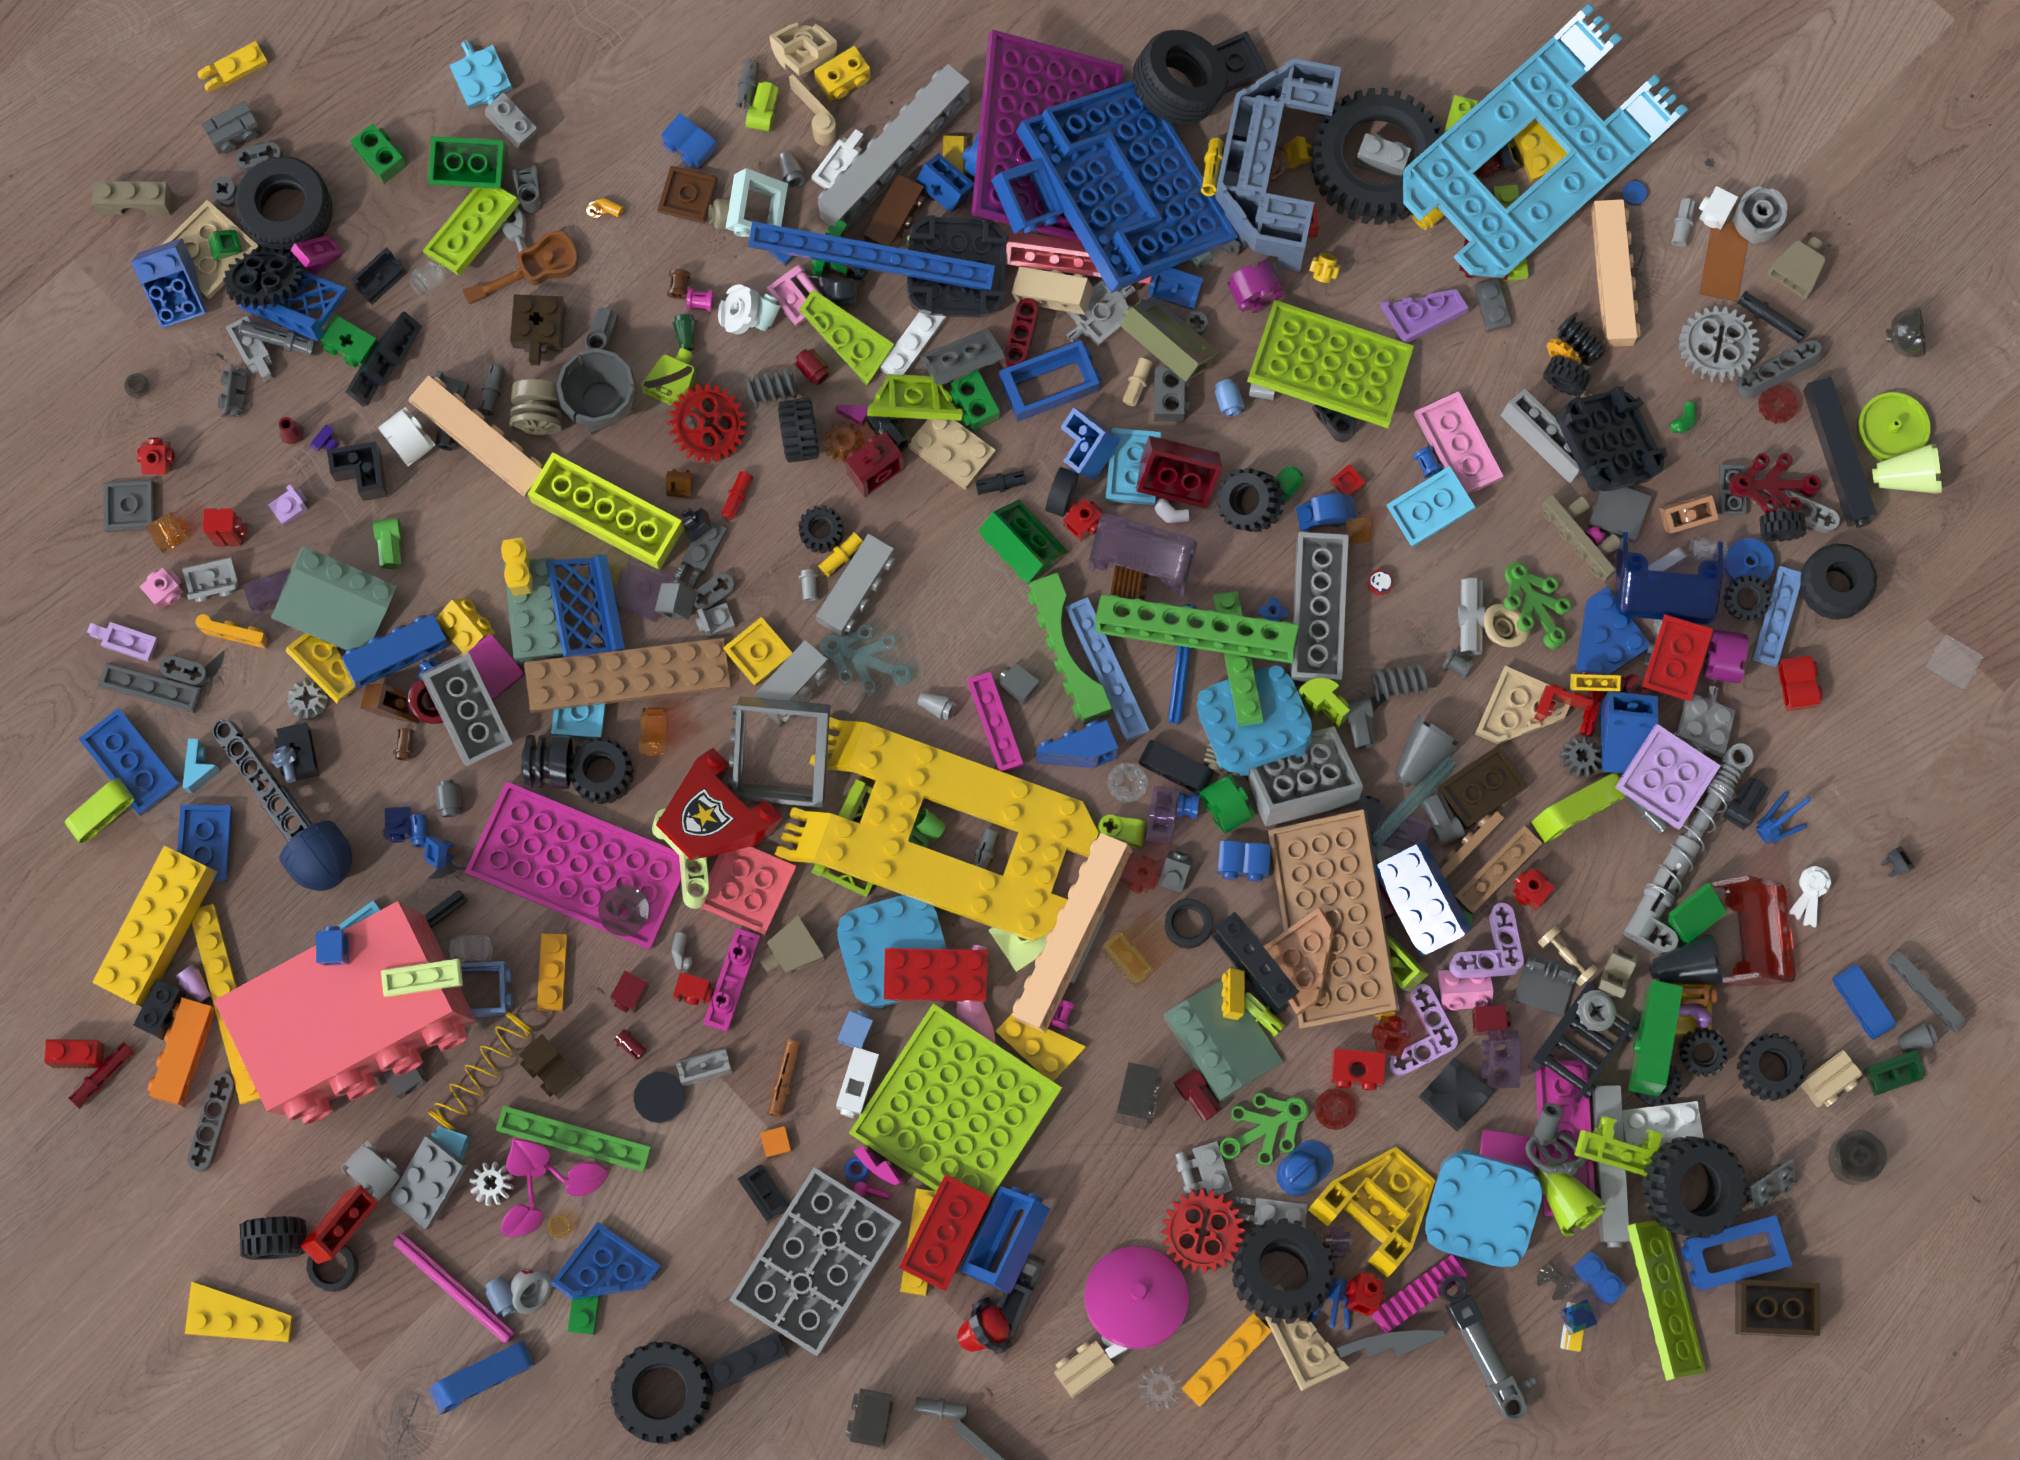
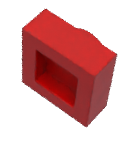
M1350 464L1330 480L1340 494L1352 496L1366 483Z

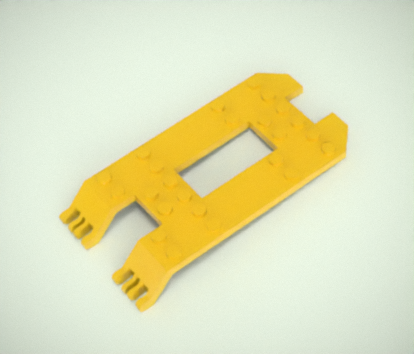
M830 717L829 729L840 731L839 736L829 734L828 743L832 745H828V753L832 755L830 759H827V770L854 772L876 780L863 817L859 824L832 813L804 811L792 807L789 814L790 817L806 822L804 828L792 823H786L784 828L786 831L801 837L782 833L781 839L784 842L798 845L795 851L789 850L784 846H778L775 852L776 856L789 861L816 863L1032 942L1048 935L1052 929L1054 930L1058 922V913L1062 907H1065L1068 899L1051 894L1064 854L1068 850L1089 858L1091 844L1098 836V831L1083 801L867 722L842 721ZM815 754L811 756L809 764L815 766ZM923 798L1018 832L1003 876L909 842L908 839Z

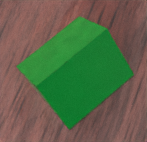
M1706 883L1669 913L1667 926L1676 932L1679 939L1690 943L1723 917L1727 911L1713 887Z

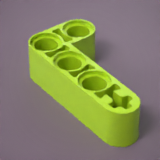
M1612 773L1553 804L1532 821V824L1543 842L1548 843L1568 828L1627 797L1615 789V786L1622 777L1620 773Z

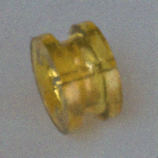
M553 1216L547 1223V1231L554 1239H564L570 1233V1222L564 1216ZM560 1220L565 1222L563 1224L564 1227L566 1226L564 1232L553 1233L555 1231L552 1228L553 1223L558 1224Z

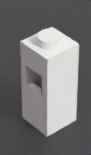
M854 1047L836 1104L837 1109L841 1110V1115L855 1118L856 1115L860 1116L863 1112L880 1059L879 1054Z

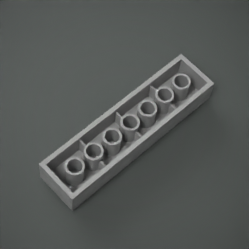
M949 64L943 70L941 68L934 73L932 81L927 86L924 85L918 90L916 98L901 108L900 115L895 120L891 119L885 125L884 132L879 137L875 136L871 139L865 152L854 157L851 166L846 172L841 171L835 178V183L829 189L825 188L818 197L820 219L828 226H835L838 219L847 224L846 233L889 188L898 174L901 175L970 102V82Z

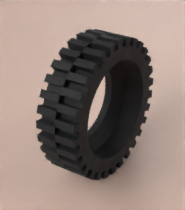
M1368 88L1366 96H1363L1362 90L1355 91L1353 100L1349 94L1344 96L1341 105L1338 101L1334 104L1332 116L1324 115L1323 122L1320 121L1312 150L1313 160L1311 165L1312 173H1315V185L1320 184L1319 193L1322 197L1328 194L1326 202L1330 206L1337 203L1336 211L1341 215L1345 209L1348 210V218L1353 221L1356 215L1362 216L1361 223L1368 224L1370 217L1374 218V225H1381L1382 219L1387 217L1388 224L1395 223L1397 215H1399L1400 220L1406 219L1410 211L1403 203V177L1391 183L1375 184L1360 179L1348 167L1343 154V144L1348 133L1356 125L1368 121H1383L1400 127L1413 140L1415 159L1443 135V133L1439 134L1440 125L1438 121L1432 123L1433 113L1429 110L1424 114L1425 105L1419 101L1414 106V97L1409 94L1405 100L1401 99L1402 91L1395 90L1394 96L1388 95V88H1381L1380 94H1375V88Z

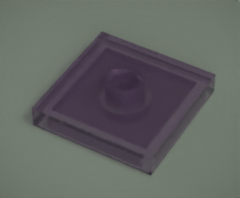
M629 558L614 591L617 607L656 622L660 615L655 612L661 584L672 583L675 580V576Z

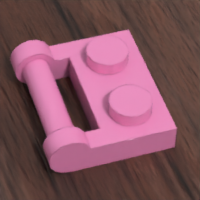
M802 264L795 266L766 287L770 295L779 299L777 304L781 306L780 308L796 327L807 320L799 312L806 298L792 281L798 279L809 293L815 290L823 296L811 279L806 277V269Z

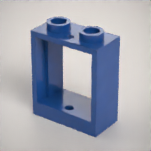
M1042 158L1000 172L991 179L1014 234L1021 231L1028 234L1037 230V225L1043 223L1045 227L1058 222L1057 217L1065 212ZM1030 176L1046 214L1026 221L1010 183Z

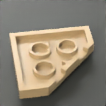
M1504 666L1475 735L1500 744L1564 720L1570 705L1555 701L1556 704L1551 716L1547 715L1543 722L1534 719L1542 691L1546 685H1550Z

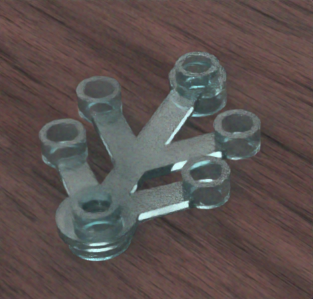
M861 625L858 631L844 637L829 634L822 639L820 643L821 652L825 657L833 659L838 671V680L844 686H848L853 682V674L850 670L846 669L843 657L853 661L861 681L862 692L866 695H872L876 691V683L870 678L866 666L891 675L893 682L899 686L907 685L911 681L912 674L907 665L899 664L894 666L870 656L883 650H892L895 647L896 640L891 634H885L881 637L880 641L857 650L847 646L860 640H870L873 636V631L869 625ZM867 629L870 631V634L862 636L860 634L861 631ZM885 639H892L893 643L890 646H886L883 643ZM831 642L837 644V647L833 650L828 648V644ZM899 670H904L906 672V675L904 677H898L897 672ZM843 674L850 675V679L848 681H843L841 679V676ZM867 683H871L873 685V689L869 691L865 690L864 685Z

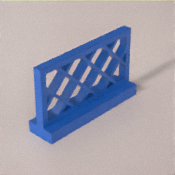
M304 271L305 279L302 280L304 285L299 286L302 294L293 296V299L286 297L284 299L285 304L278 301L275 308L268 304L265 310H263L262 305H259L255 310H253L252 305L244 308L242 303L239 304V307L245 312L319 341L324 335L321 330L348 291L343 286ZM312 283L317 284L318 289L305 293L304 286ZM331 291L337 292L334 298L324 299L323 294ZM320 295L321 302L308 306L307 299ZM300 301L304 302L303 308L291 309V304ZM323 308V313L318 320L311 317L310 312Z
M607 554L597 555L595 558L548 560L546 568L563 657L588 656L624 650L625 646ZM588 565L590 576L587 580L575 571L578 566ZM554 567H562L569 573L564 581L555 574ZM571 576L583 584L578 592L566 583ZM585 587L594 594V600L591 603L580 595ZM562 588L573 596L569 604L560 598L559 592ZM576 599L587 607L583 615H580L571 607ZM590 610L598 616L599 623L596 627L585 619ZM566 612L578 620L573 628L564 621ZM580 623L592 631L587 639L575 631ZM594 634L602 639L604 648H597L589 642ZM571 635L582 643L579 649L570 650L568 639Z

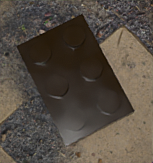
M1497 746L1440 784L1437 790L1443 794L1451 810L1464 828L1467 829L1527 789L1528 785L1501 747Z

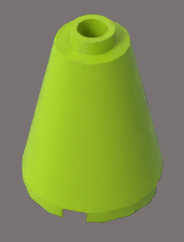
M1539 1170L1540 1175L1538 1178L1560 1231L1565 1237L1574 1235L1573 1229L1576 1227H1580L1583 1230L1602 1215L1604 1211L1601 1208H1606V1204L1573 1175L1570 1176L1568 1173H1547Z

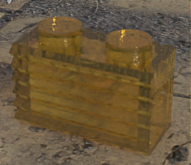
M1121 930L1103 944V953L1106 954V957H1109V961H1113L1116 969H1120L1119 972H1123V976H1126V980H1130V984H1133L1134 988H1137L1154 973V967Z

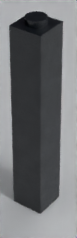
M1832 377L1810 382L1804 388L1803 393L1847 527L1856 525V528L1865 527L1871 524L1877 513Z

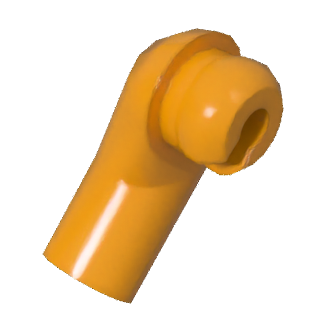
M601 198L591 202L587 206L586 212L590 217L594 218L606 213L619 218L624 207L606 198Z

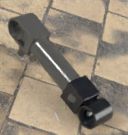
M1443 1276L1437 1283L1438 1295L1443 1300L1450 1301L1449 1304L1445 1305V1308L1456 1330L1460 1331L1487 1384L1485 1387L1498 1413L1505 1419L1521 1420L1526 1415L1528 1409L1522 1392L1537 1384V1379L1535 1376L1516 1383L1513 1375L1509 1374L1482 1321L1484 1318L1473 1296L1466 1295V1282L1459 1276ZM1451 1281H1454L1458 1287L1456 1294L1450 1296L1446 1291V1286ZM1514 1399L1518 1407L1516 1412L1509 1414L1507 1404L1510 1400Z

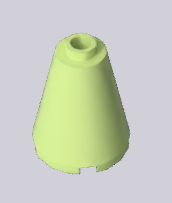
M1931 444L1877 463V468L1872 469L1873 483H1878L1879 488L1935 494L1942 492L1941 481H1939L1940 464L1936 444Z

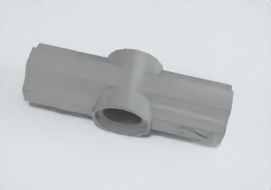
M1478 578L1461 580L1458 628H1460V654L1466 656L1482 654V628H1484L1485 606H1483V580Z

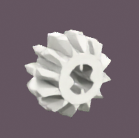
M493 1162L491 1170L487 1163H483L484 1172L478 1169L474 1170V1173L479 1176L478 1179L470 1178V1183L477 1185L470 1191L472 1194L479 1193L476 1197L478 1202L485 1199V1205L491 1206L494 1198L495 1203L501 1205L500 1196L502 1195L505 1199H509L510 1196L505 1190L514 1189L512 1184L506 1183L513 1179V1175H505L508 1170L507 1167L503 1166L499 1169L497 1162ZM494 1178H497L495 1180L497 1187L495 1189L490 1187V1190H487L489 1188L487 1181L489 1179L494 1181Z

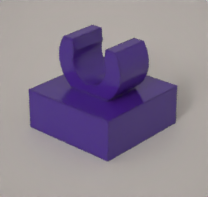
M326 424L309 446L317 451L321 446L328 450L336 448L339 444L329 437L334 430Z

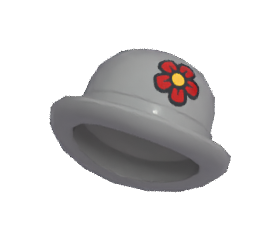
M525 1269L515 1275L511 1282V1292L513 1295V1306L519 1313L527 1315L535 1313L543 1307L551 1292V1274L545 1270Z

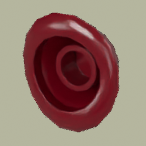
M423 679L416 682L409 690L407 699L409 709L422 722L429 724L443 723Z

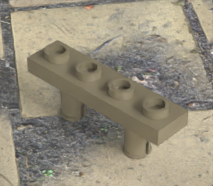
M1550 495L1541 506L1543 516L1557 526L1559 535L1573 545L1575 554L1589 564L1591 573L1603 582L1607 581L1612 577L1616 569L1606 557L1622 545L1620 539L1615 534H1612L1596 546L1574 521L1590 508L1587 500L1581 496L1569 506L1563 508L1553 495Z

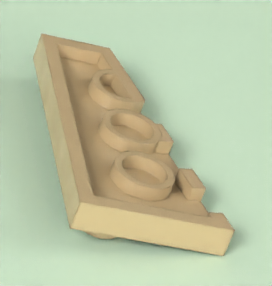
M1280 1284L1274 1286L1276 1289L1285 1291ZM1265 1317L1301 1391L1349 1369L1345 1362L1341 1361L1334 1353L1335 1350L1330 1344L1326 1343L1319 1335L1315 1326L1307 1319L1301 1321L1297 1318L1295 1323L1286 1324L1285 1320H1281L1279 1324L1271 1323L1272 1318Z

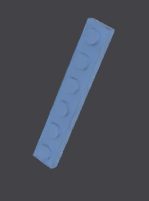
M1088 597L1065 606V611L1099 684L1103 685L1113 715L1125 741H1130L1148 733L1149 728L1106 635L1096 633V614Z

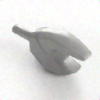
M517 206L514 210L516 221L511 223L506 219L501 228L511 242H516L520 252L524 250L522 240L526 234V219L521 209Z

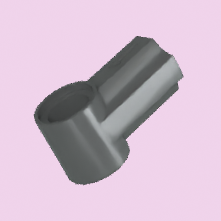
M607 308L597 309L590 333L585 338L587 350L595 349L592 345L597 342L603 343L599 349L610 350L609 344L617 323L618 313Z
M1370 698L1346 701L1349 705L1347 708L1350 710L1346 720L1347 723H1350L1354 749L1362 750L1376 746L1372 724L1373 709Z
M1442 793L1433 795L1422 802L1433 825L1434 836L1441 847L1465 837V832L1459 819L1453 816Z

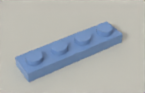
M1779 566L1771 591V606L1768 605V611L1764 615L1752 660L1773 667L1778 665L1801 585V572Z

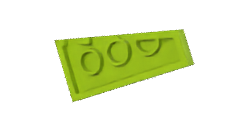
M815 290L811 291L799 309V312L847 365L868 385L894 344Z

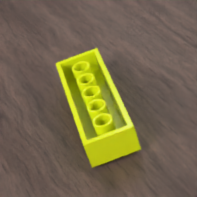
M553 452L528 492L531 503L659 571L684 530L682 520Z

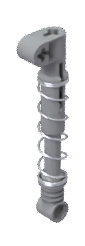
M1738 743L1726 749L1725 755L1722 756L1721 764H1719L1720 768L1706 788L1707 796L1701 806L1695 805L1699 810L1689 826L1682 825L1687 828L1684 836L1680 835L1674 844L1670 843V846H1672L1663 864H1658L1661 867L1652 883L1646 884L1643 891L1644 897L1623 932L1627 938L1653 954L1662 955L1677 947L1678 936L1676 932L1659 920L1666 908L1671 907L1674 903V894L1681 891V882L1686 873L1693 870L1692 862L1697 853L1704 851L1705 847L1701 837L1704 833L1715 831L1716 825L1712 819L1715 813H1722L1727 810L1726 801H1732L1735 795V785H1737L1746 767L1753 761V751L1746 744ZM1734 752H1737L1741 755V763H1737L1734 760ZM1723 801L1725 804V809L1722 811H1717L1721 802ZM1712 821L1714 825L1713 830L1705 831ZM1699 841H1700L1701 844H1702V849H1701V850H1700L1701 847L1698 845ZM1656 929L1657 931L1654 935L1656 939L1651 942L1648 941L1652 932ZM1662 936L1664 937L1663 942H1664L1666 945H1664V946H1661V945H1660V944H1661V940L1659 939V937H1662Z

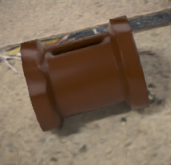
M683 269L669 270L671 280L667 296L674 299H686L687 281L691 273Z

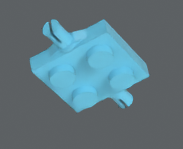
M466 40L467 45L465 42L461 44L466 56L449 66L469 109L480 104L490 105L503 92L506 93L512 90L513 87L494 46L491 45L475 52L471 41Z

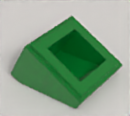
M236 230L213 231L208 238L214 260L242 253Z

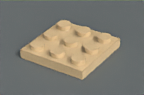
M208 200L161 244L183 238L193 260L201 293L208 300L224 286L223 278L226 277L225 271L230 270L229 264H236L235 258L243 259V253L252 255L253 249L257 252L260 250V247ZM236 230L242 253L214 260L208 243L209 236L213 231Z

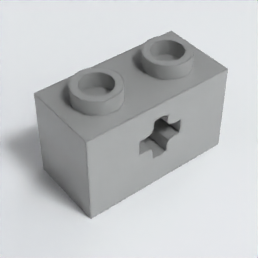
M504 92L486 107L485 116L517 149H520L536 134L537 127Z

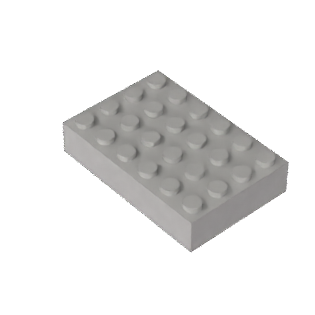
M813 1167L729 1301L819 1358L899 1232L902 1222Z

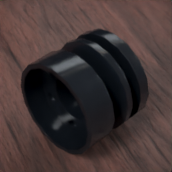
M534 735L526 736L521 756V770L526 788L534 786L535 777L538 788H543L546 777H549L552 789L570 788L571 781L568 775L570 774L568 764H571L569 758L571 753L573 754L571 736H553L550 747H547L544 735L539 736L537 744Z

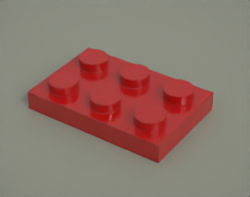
M1664 614L1642 687L1691 702L1713 629Z

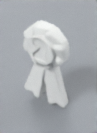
M1812 866L1801 873L1799 885L1803 893L1788 914L1795 915V918L1799 920L1804 910H1806L1803 926L1810 924L1812 927H1816L1818 897L1827 893L1831 885V878L1827 870L1818 866Z

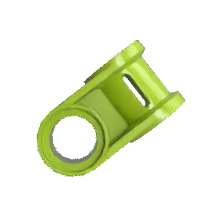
M1106 815L1097 826L1098 837L1102 833L1128 844L1130 848L1141 849L1147 823L1134 818ZM1107 823L1111 824L1113 829L1111 833L1107 832L1105 827Z

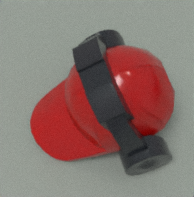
M989 1297L980 1299L971 1305L973 1308L971 1317L959 1328L957 1339L960 1346L967 1351L975 1352L988 1348L997 1355L1006 1352L1013 1345L1010 1340L1004 1341L1009 1334V1324L1003 1311L994 1306L986 1307L992 1303Z

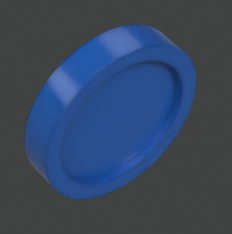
M1638 181L1628 182L1622 190L1624 201L1630 205L1641 204L1647 195L1645 186Z

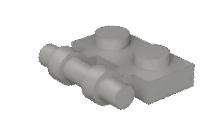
M1217 1141L1192 1149L1195 1158L1188 1161L1185 1151L1175 1154L1178 1162L1176 1167L1178 1173L1181 1172L1185 1183V1187H1183L1185 1195H1189V1198L1190 1190L1192 1189L1196 1196L1199 1195L1198 1191L1201 1188L1205 1189L1207 1195L1214 1189L1215 1197L1220 1196L1222 1193L1226 1194L1233 1191ZM1198 1167L1202 1181L1195 1183L1191 1169Z

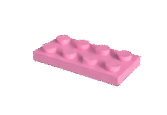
M1459 391L1414 412V416L1430 446L1433 447V452L1439 463L1442 464L1443 470L1450 466L1468 495L1503 479V474Z

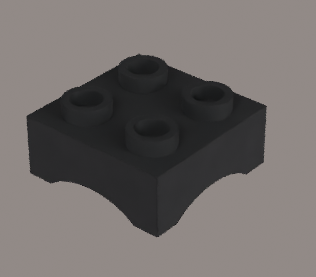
M1454 1057L1422 1092L1419 1098L1458 1132L1493 1091Z

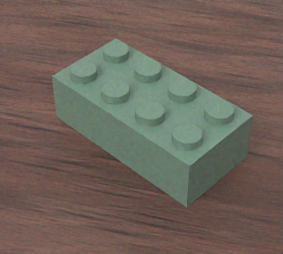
M554 557L530 560L529 571L533 578L531 594L513 596L506 583L513 657L518 666H523L524 662L564 658L546 568V562L548 560H555ZM554 567L555 574L558 576V568Z

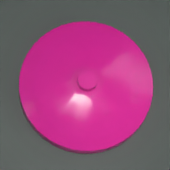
M1125 1247L1105 1255L1093 1267L1085 1286L1084 1304L1090 1322L1105 1339L1129 1349H1146L1164 1343L1178 1331L1187 1313L1189 1294L1184 1276L1168 1257L1149 1248Z

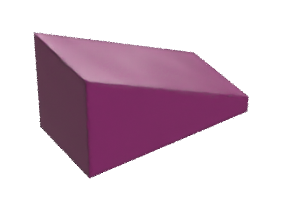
M836 405L837 413L863 427L866 422L868 407Z

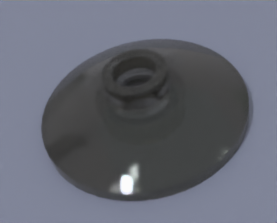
M617 886L610 889L602 897L598 907L599 919L604 928L610 933L618 936H629L640 931L646 924L649 917V904L640 890L632 886ZM624 908L629 909V915L626 917L620 915L621 910Z

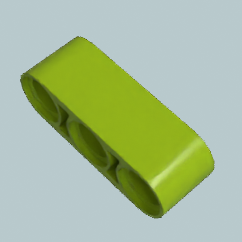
M116 778L108 782L65 820V824L78 843H85L134 802V797L122 780Z

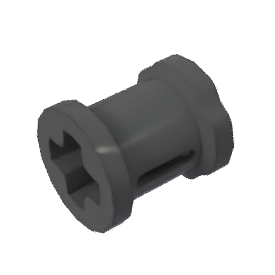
M1453 648L1442 668L1452 670L1460 675V679L1464 680L1474 660L1465 659L1458 655Z

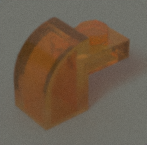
M643 707L639 753L646 754L647 756L667 754L669 733L668 708Z

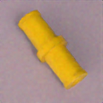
M853 532L839 547L833 548L834 552L818 565L819 569L829 578L838 567L850 561L849 557L859 549L863 543L862 539Z

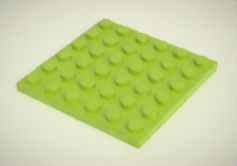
M932 1004L849 1134L935 1191L938 1190L946 1174L993 1197L1059 1095L1062 1087L935 1004Z

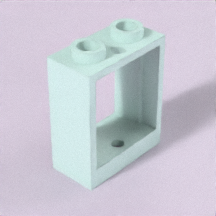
M747 168L734 174L726 229L734 231V234L737 236L750 237L752 222L744 219L748 189L771 197L767 224L781 226L788 183Z

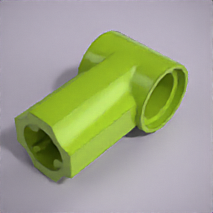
M769 82L758 84L753 106L749 107L747 113V128L771 132L779 87Z

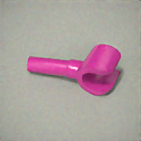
M863 1182L856 1183L852 1189L853 1192L863 1198L866 1193L888 1199L889 1193L873 1189Z

